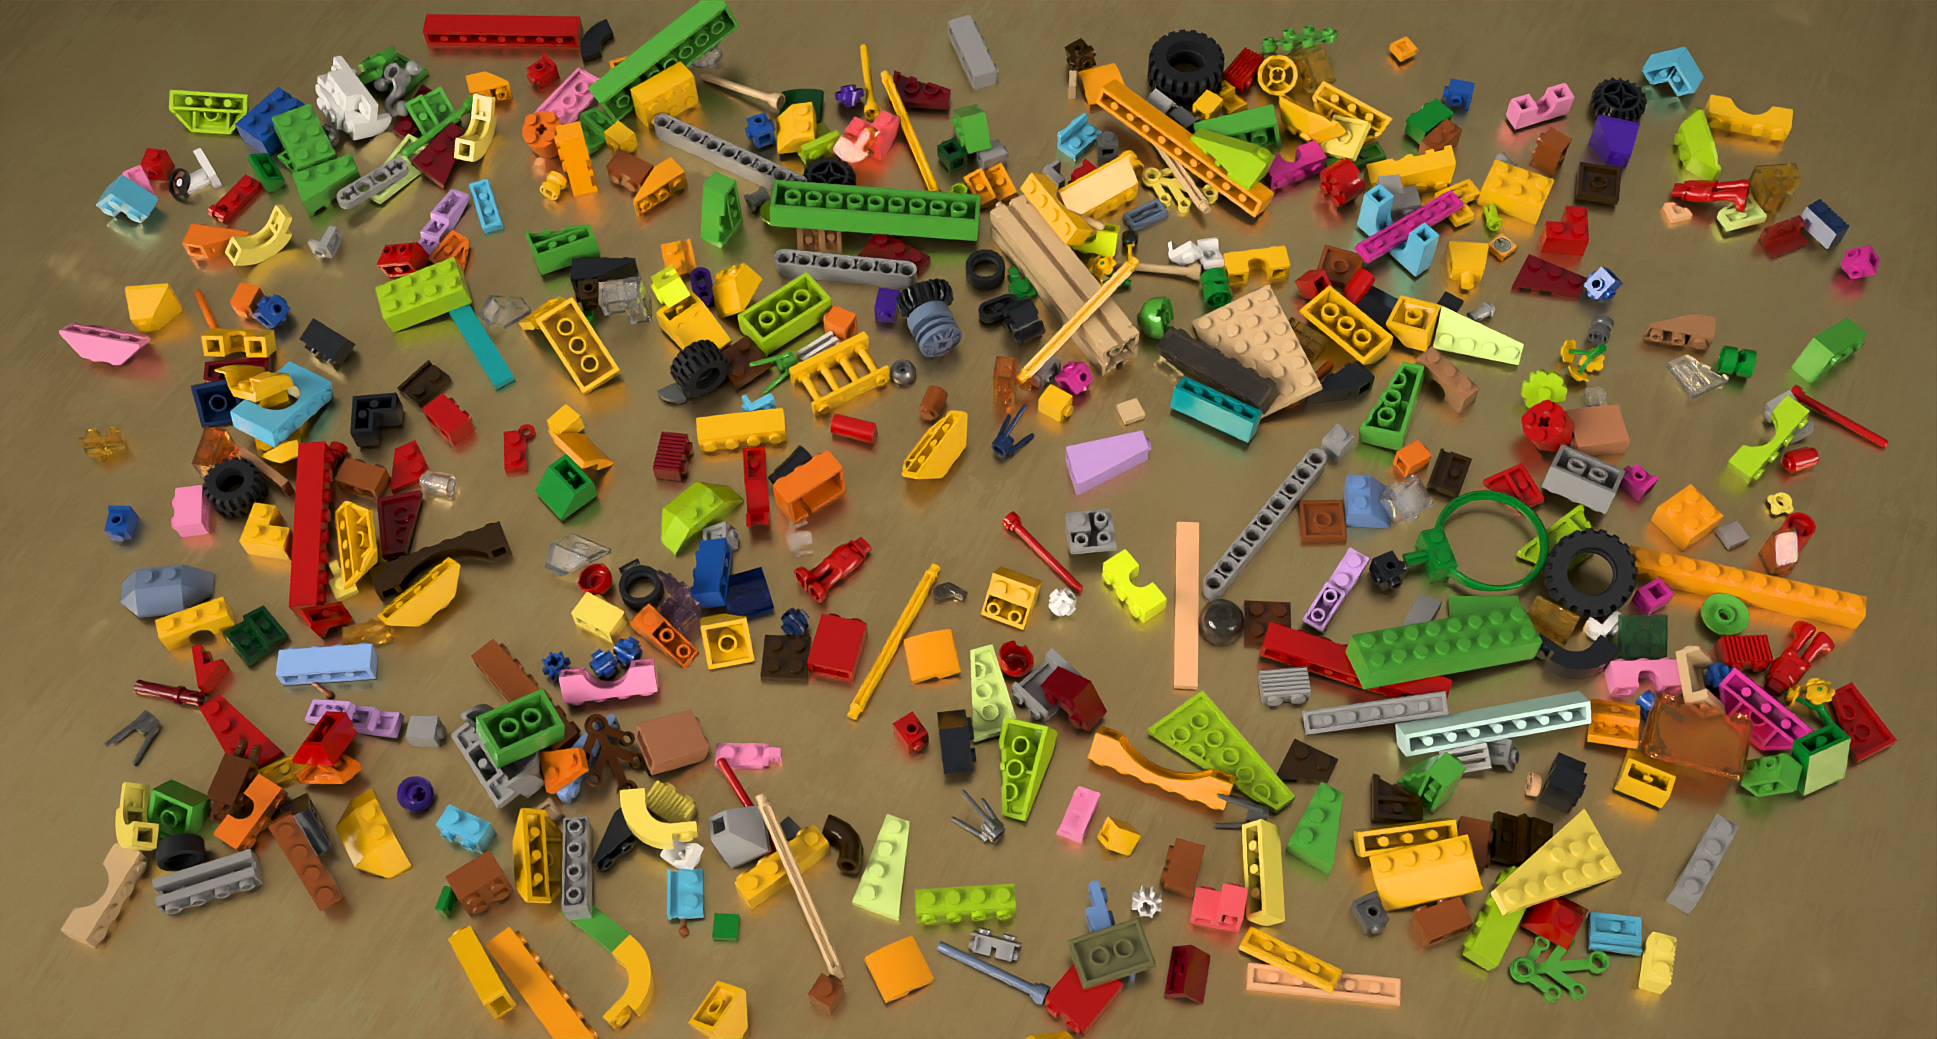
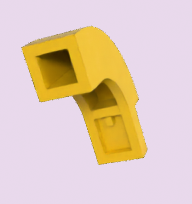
M631 935L612 952L615 960L628 971L629 983L624 995L602 1016L613 1030L617 1026L624 1025L629 1019L631 1012L640 1017L648 1007L654 991L655 981L651 962L645 950Z

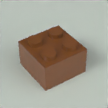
M490 850L445 876L469 916L482 913L487 909L488 905L505 899L514 890Z

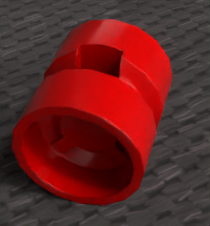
M1794 512L1790 514L1776 533V544L1780 549L1788 553L1801 551L1815 532V522L1805 513Z

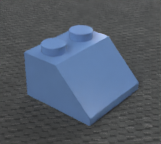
M1347 474L1343 487L1346 527L1390 528L1389 487L1370 475Z

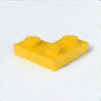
M1470 178L1434 193L1433 199H1436L1452 190L1464 203L1462 209L1448 216L1455 227L1474 219L1475 214L1466 203L1479 198L1480 191Z

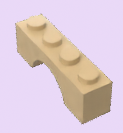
M115 842L102 863L109 874V884L105 893L98 901L89 906L74 908L61 931L74 940L96 948L98 943L104 939L107 928L112 920L118 916L123 902L131 895L139 876L145 872L149 860L141 852L122 848L119 843Z

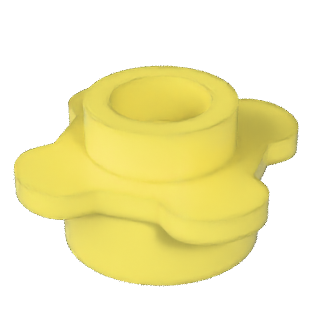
M1780 492L1775 496L1769 495L1767 498L1772 507L1771 512L1775 515L1783 512L1790 514L1794 510V507L1791 505L1792 499L1786 493Z

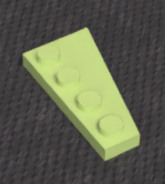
M1442 305L1432 347L1439 350L1519 365L1524 344Z

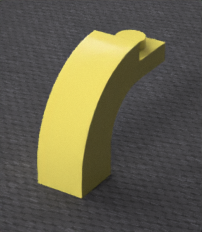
M479 93L473 94L470 125L463 136L456 138L454 158L474 162L486 153L492 141L497 116L494 115L495 97Z
M276 204L268 223L262 230L250 236L231 237L225 251L226 255L234 266H247L263 262L277 254L288 243L293 235L288 229L293 217L284 205Z
M130 782L122 784L120 808L116 810V836L122 848L152 851L157 848L159 824L148 823L147 820L150 785Z
M645 788L620 790V802L625 821L632 833L642 842L655 848L674 849V840L678 839L679 842H689L693 838L698 837L696 821L668 824L655 820L647 811Z

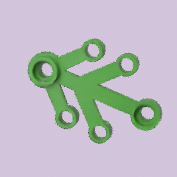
M1306 25L1302 27L1303 34L1295 33L1294 28H1287L1283 30V38L1285 39L1264 38L1263 43H1261L1262 52H1275L1278 50V45H1282L1283 50L1287 51L1301 44L1303 47H1311L1318 42L1323 44L1333 43L1337 41L1338 31L1331 27L1324 28L1322 31L1314 30V25Z
M1537 936L1527 956L1514 959L1509 969L1511 976L1516 981L1521 983L1531 982L1544 992L1545 998L1550 1002H1555L1560 998L1561 989L1557 985H1550L1538 974L1547 973L1566 987L1572 998L1579 1000L1587 992L1585 985L1574 981L1563 972L1590 969L1592 972L1600 974L1609 967L1610 960L1604 952L1594 951L1587 959L1559 961L1567 949L1557 945L1545 962L1534 963L1540 953L1545 952L1550 946L1549 940ZM1573 939L1568 950H1570L1575 944V939ZM1537 941H1543L1545 947H1540ZM1594 960L1599 961L1600 964H1601V967H1596V966L1593 964V961H1594ZM1518 967H1523L1526 970V974H1521L1518 971ZM1574 987L1580 988L1582 994H1576ZM1550 989L1557 993L1556 997L1549 994Z

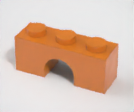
M259 773L244 792L254 803L251 815L245 819H236L228 814L213 833V835L239 852L253 847L257 835L261 830L268 827L271 822V816L276 810L280 809L281 805L285 804L286 796L289 794Z

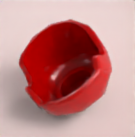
M603 563L592 564L585 567L580 573L577 583L584 593L589 592L592 595H602L611 587L612 574Z
M1013 640L1004 643L999 649L998 663L1005 674L1013 677H1022L1031 671L1034 665V658L1026 645L1019 646Z

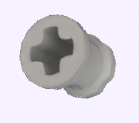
M763 186L750 195H744L745 202L752 212L756 210V207L771 199Z

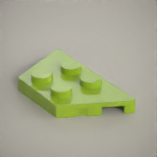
M1582 504L1546 529L1549 539V554L1555 544L1564 536H1568L1576 530L1585 531L1586 528H1592L1590 522L1586 521L1583 513L1585 509ZM1538 536L1518 550L1517 556L1536 564L1540 552ZM1583 553L1575 557L1568 567V572L1592 553Z

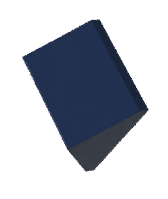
M226 379L191 385L202 428L232 422L230 411L244 399L233 396Z

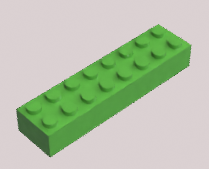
M701 0L679 18L675 19L665 29L658 32L656 36L643 44L634 53L627 56L625 60L612 68L607 74L595 81L588 89L609 117L616 123L635 109L630 89L680 61L686 67H689L740 26L723 0Z
M1520 605L1353 634L1345 652L1362 688L1369 689L1534 659L1543 641L1524 607Z

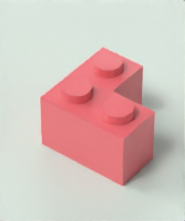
M883 110L872 124L854 117L845 129L846 146L882 160L901 133L900 117Z
M1233 882L1223 883L1221 892L1215 891V888L1210 886L1196 887L1189 923L1239 933L1244 917L1248 888Z

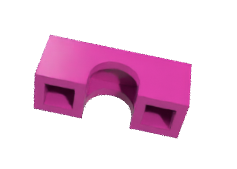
M1316 140L1297 146L1296 162H1287L1278 153L1275 155L1276 157L1263 180L1270 190L1282 188L1286 184L1300 181L1313 174H1319L1325 168L1327 156Z

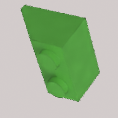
M171 779L152 789L147 817L148 823L159 824L158 837L161 839L177 834L197 835L208 818L211 800L208 795Z

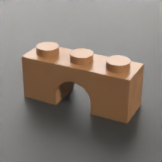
M1430 347L1417 357L1415 364L1425 366L1423 382L1427 386L1434 381L1438 382L1445 392L1444 401L1459 414L1475 402L1480 388L1434 347Z

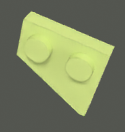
M1750 194L1746 202L1745 213L1737 212L1734 203L1730 202L1717 215V219L1726 231L1763 223L1767 217Z

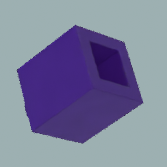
M879 287L874 306L875 320L885 323H896L899 312L896 298L900 290Z

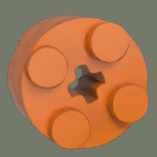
M539 111L526 116L522 135L529 147L540 157L553 158L559 155L558 149L561 148L556 147L554 135H557L556 126L563 124L553 112Z

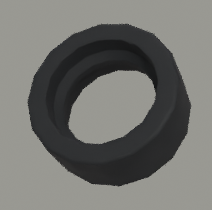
M982 249L972 253L966 260V278L968 283L974 288L991 290L1003 282L1005 278V262L999 253L993 250ZM990 263L995 265L998 271L991 276L984 277L975 274L973 268L978 264Z
M633 566L625 571L619 581V592L622 600L633 610L640 611L648 603L653 607L656 606L664 594L661 576L657 570L650 566ZM647 578L654 582V590L646 597H632L628 592L631 583L637 579Z
M186 833L173 835L159 841L155 849L157 866L165 871H180L200 865L206 858L204 839L199 835Z

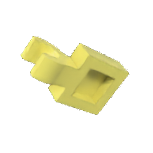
M337 559L328 563L335 577L328 581L338 602L360 593L356 583L349 589H344L342 569Z

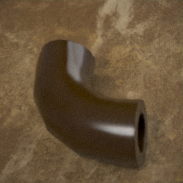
M829 814L822 834L826 839L834 842L839 849L838 868L845 873L856 874L862 866L864 853L860 836L849 823Z

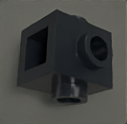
M1393 550L1372 558L1369 567L1373 582L1379 585L1382 591L1389 588L1393 590L1401 586L1406 574L1404 563L1398 560Z

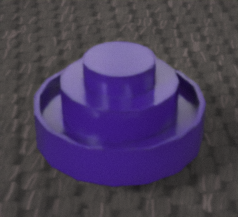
M856 84L841 86V91L835 92L836 100L841 101V104H845L846 107L856 106L857 102L860 101V97L864 96L863 88H856Z
M420 776L406 778L401 782L397 790V800L400 806L412 812L426 809L431 804L434 796L433 786L430 781Z

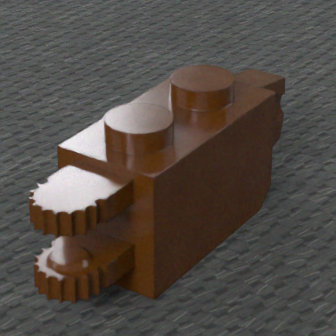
M241 740L237 744L233 755L224 754L207 793L209 799L214 802L209 818L212 822L221 824L228 814L232 816L235 810L240 812L241 807L247 803L249 797L244 792L259 773V766L256 764L261 754V745L255 744L247 759L243 758L248 746V742L245 740Z

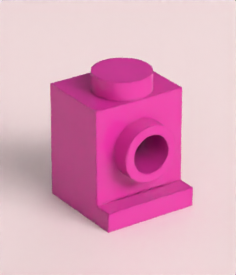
M1636 463L1632 468L1628 465L1623 469L1625 473L1619 487L1637 502H1640L1653 490L1659 478L1656 475L1653 477Z
M1658 577L1637 589L1631 601L1645 617H1648L1654 611L1668 604L1674 594L1669 585Z

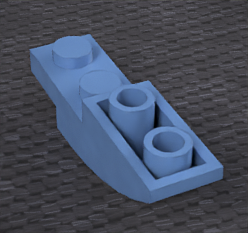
M1099 880L1089 882L1088 892L1092 906L1086 908L1085 917L1092 933L1115 925L1112 911H1107L1105 902H1108V896L1105 887H1100ZM1135 974L1126 976L1129 981L1134 980Z

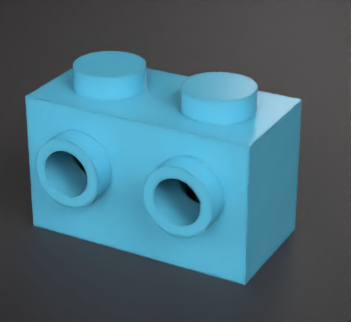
M448 804L436 823L441 832L440 836L450 842H453V840L457 841L467 850H476L482 854L485 853L496 835L491 823Z

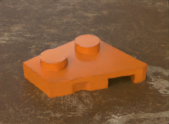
M452 229L430 254L427 262L430 265H434L455 257L464 272L470 247L469 239Z
M578 747L539 753L546 792L550 794L556 793L589 770L585 750Z
M342 753L334 766L308 765L295 776L301 784H344L352 779L362 767L358 761Z

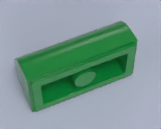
M269 153L249 154L248 162L264 188L270 192L279 190L283 186L285 179Z

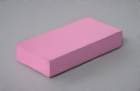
M141 165L122 172L124 176L156 196L150 180Z

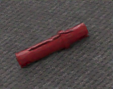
M140 679L135 683L141 686L134 685L135 694L171 700L179 705L186 703L200 706L204 703L199 702V700L205 701L206 698L205 692L189 690L185 686L173 687Z

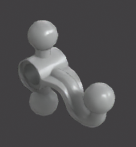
M410 60L405 68L392 63L386 67L384 71L385 77L381 76L379 79L374 80L373 85L375 89L381 92L386 91L389 88V84L393 83L394 85L393 91L385 101V110L390 116H407L409 114L405 106L407 101L399 100L405 95L406 86L411 81V75L416 76L421 73L422 65L419 61Z

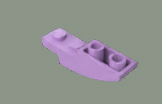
M1350 547L1328 582L1322 587L1302 621L1323 632L1352 592L1370 558Z

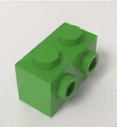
M1786 753L1751 759L1747 761L1741 786L1756 797L1794 792L1797 789L1803 766Z

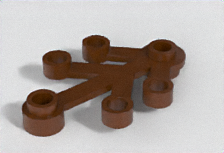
M593 714L589 716L584 724L588 736L583 747L585 754L588 756L587 764L593 758L591 752L596 740H598L601 749L593 771L586 778L587 784L591 787H596L602 782V773L606 762H608L618 784L617 795L619 798L620 790L623 788L638 789L634 781L626 779L617 758L629 762L632 768L637 769L645 762L641 753H632L610 744L607 737L610 736L618 739L623 747H629L635 741L634 734L630 731L624 732L609 726L607 719L603 715ZM597 723L600 727L599 730H595L592 724ZM625 735L629 736L630 743L624 741L623 737ZM638 757L640 764L634 763L633 758ZM592 775L597 776V778H598V782H597V783L592 782V780H591V776H592Z

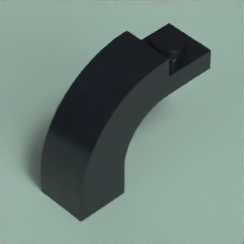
M1539 633L1543 642L1536 656L1548 662L1544 669L1551 674L1566 679H1586L1604 671L1610 661L1614 660L1620 647L1600 634L1589 648L1583 651H1569Z

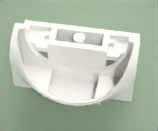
M342 56L334 57L331 71L328 74L318 75L315 89L319 96L317 98L319 109L324 112L328 121L337 130L340 129L348 133L353 141L381 134L388 128L392 117L389 113L377 115L378 103L357 77L358 72L356 69H351Z

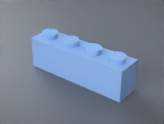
M365 642L358 643L357 645L336 644L329 647L312 646L311 648L301 649L291 647L287 650H279L276 676L283 686L311 684L313 682L325 683L376 679L378 653L372 643Z

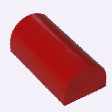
M1358 268L1340 294L1356 306L1374 284L1375 277L1367 270Z
M834 414L830 428L831 434L874 444L878 435L875 423L841 414Z

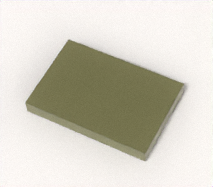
M1139 918L1067 940V945L1083 990L1156 967Z

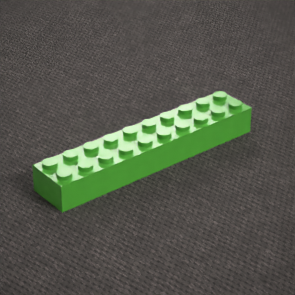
M774 180L770 203V226L977 241L981 195Z

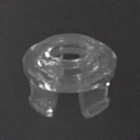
M802 520L801 523L793 524L792 521L788 522V528H785L790 554L794 553L795 558H800V555L806 553L808 555L813 554L811 549L799 550L800 547L813 543L811 532L795 531V528L807 525V520Z

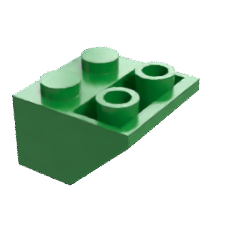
M567 454L548 466L535 489L537 495L561 521L598 495L593 481Z

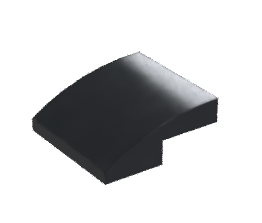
M1372 286L1356 307L1390 334L1391 331L1386 327V322L1398 299Z

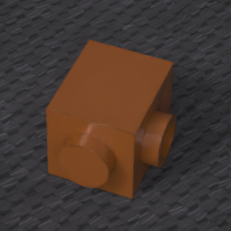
M823 973L820 974L808 993L810 1003L830 1015L833 1014L845 995L842 981L832 974L827 976Z

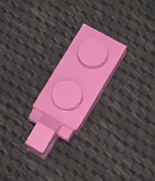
M716 743L715 767L720 769L717 761L723 757L732 769H764V766H769V762H782L781 748L770 747V744Z

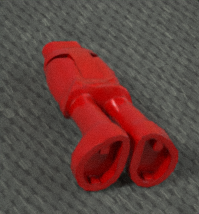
M1750 179L1718 182V180L1684 181V184L1674 183L1672 197H1682V200L1686 199V201L1713 203L1714 201H1729L1734 203L1737 212L1745 213Z
M859 537L855 541L851 540L849 543L836 547L828 557L824 558L819 565L809 571L803 566L798 567L794 570V576L805 591H809L810 596L815 601L822 602L827 597V591L840 578L844 580L850 572L856 569L872 548L866 540ZM829 570L832 571V573H830L823 580H821L820 582H816L826 572H828Z
M1796 621L1791 628L1794 638L1782 654L1774 659L1769 666L1770 671L1764 688L1773 695L1780 697L1784 691L1787 692L1789 688L1794 687L1811 668L1812 661L1819 654L1827 655L1835 648L1833 640L1826 633L1818 632L1800 658L1797 653L1814 635L1816 627L1804 621Z

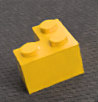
M254 503L239 541L243 548L250 555L291 560L293 532L290 528L281 527L284 518L276 505Z

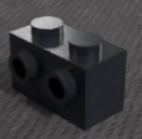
M314 318L299 339L306 343L304 348L314 354L317 351L323 354L321 358L331 365L333 362L342 365L355 346V343Z

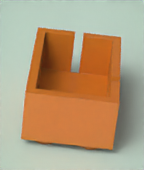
M827 449L823 453L816 454L812 460L804 465L797 466L787 476L777 479L772 485L776 506L791 525L808 515V512L798 501L799 498L813 512L846 491L843 467Z

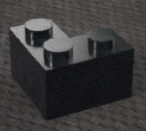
M397 393L353 396L350 434L357 447L379 445L380 427L402 425L403 405Z
M965 709L937 712L944 774L973 771L972 762H976L975 748H970V740H974L971 717H966Z
M1558 752L1552 762L1538 802L1563 813H1566L1570 806L1575 807L1586 787L1584 784L1587 773L1584 772L1586 763Z
M308 793L280 806L281 814L278 817L292 810L317 855L332 848L331 840L319 820L318 811Z

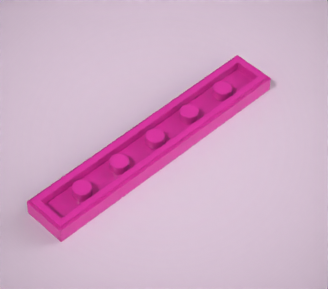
M1449 190L1355 246V251L1368 264L1406 242L1409 233L1424 222L1431 227L1462 209L1464 203L1452 190Z

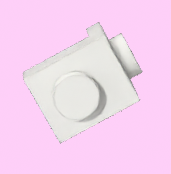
M1217 237L1197 240V246L1202 249L1203 257L1198 259L1200 264H1202V268L1208 270L1224 267V258L1219 251Z
M1173 241L1168 243L1169 258L1180 266H1186L1203 257L1202 249L1191 241L1180 247Z
M1618 611L1613 612L1603 625L1590 617L1584 625L1583 631L1593 640H1596L1600 634L1605 638L1610 634L1614 636L1622 627L1619 622L1623 614Z
M676 839L674 840V849H663L660 856L677 869L693 870L699 863L700 855L704 848L697 843H684Z

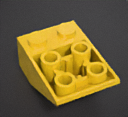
M688 289L690 296L670 308L665 305L656 312L660 328L682 350L699 340L713 341L720 350L732 342L703 301L690 289Z

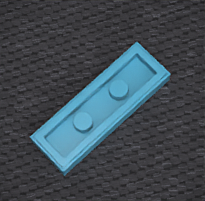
M489 179L470 183V191L484 234L503 229L504 226Z

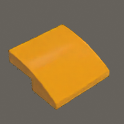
M1115 63L1077 72L1082 92H1085L1089 107L1098 105L1095 102L1102 86L1116 79L1124 85Z
M1002 162L984 172L982 168H979L963 177L971 193L981 195L980 209L993 207L999 201L1005 203L1019 196Z
M580 433L556 435L554 443L582 469L592 466L595 470H599L613 465L614 462L587 436Z
M951 629L928 632L904 639L911 680L915 684L936 676L942 679L961 672Z
M1591 698V723L1588 724L1587 742L1637 749L1640 705Z
M913 935L891 943L864 958L885 1003L904 997L911 990L928 985L934 980Z

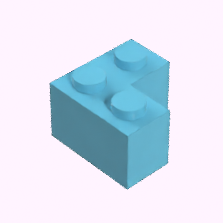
M1686 46L1651 54L1642 69L1650 85L1668 81L1677 96L1695 93L1704 77Z
M122 174L107 186L96 206L101 208V211L107 215L115 217L122 211L127 214L129 219L141 223L148 218L159 198Z

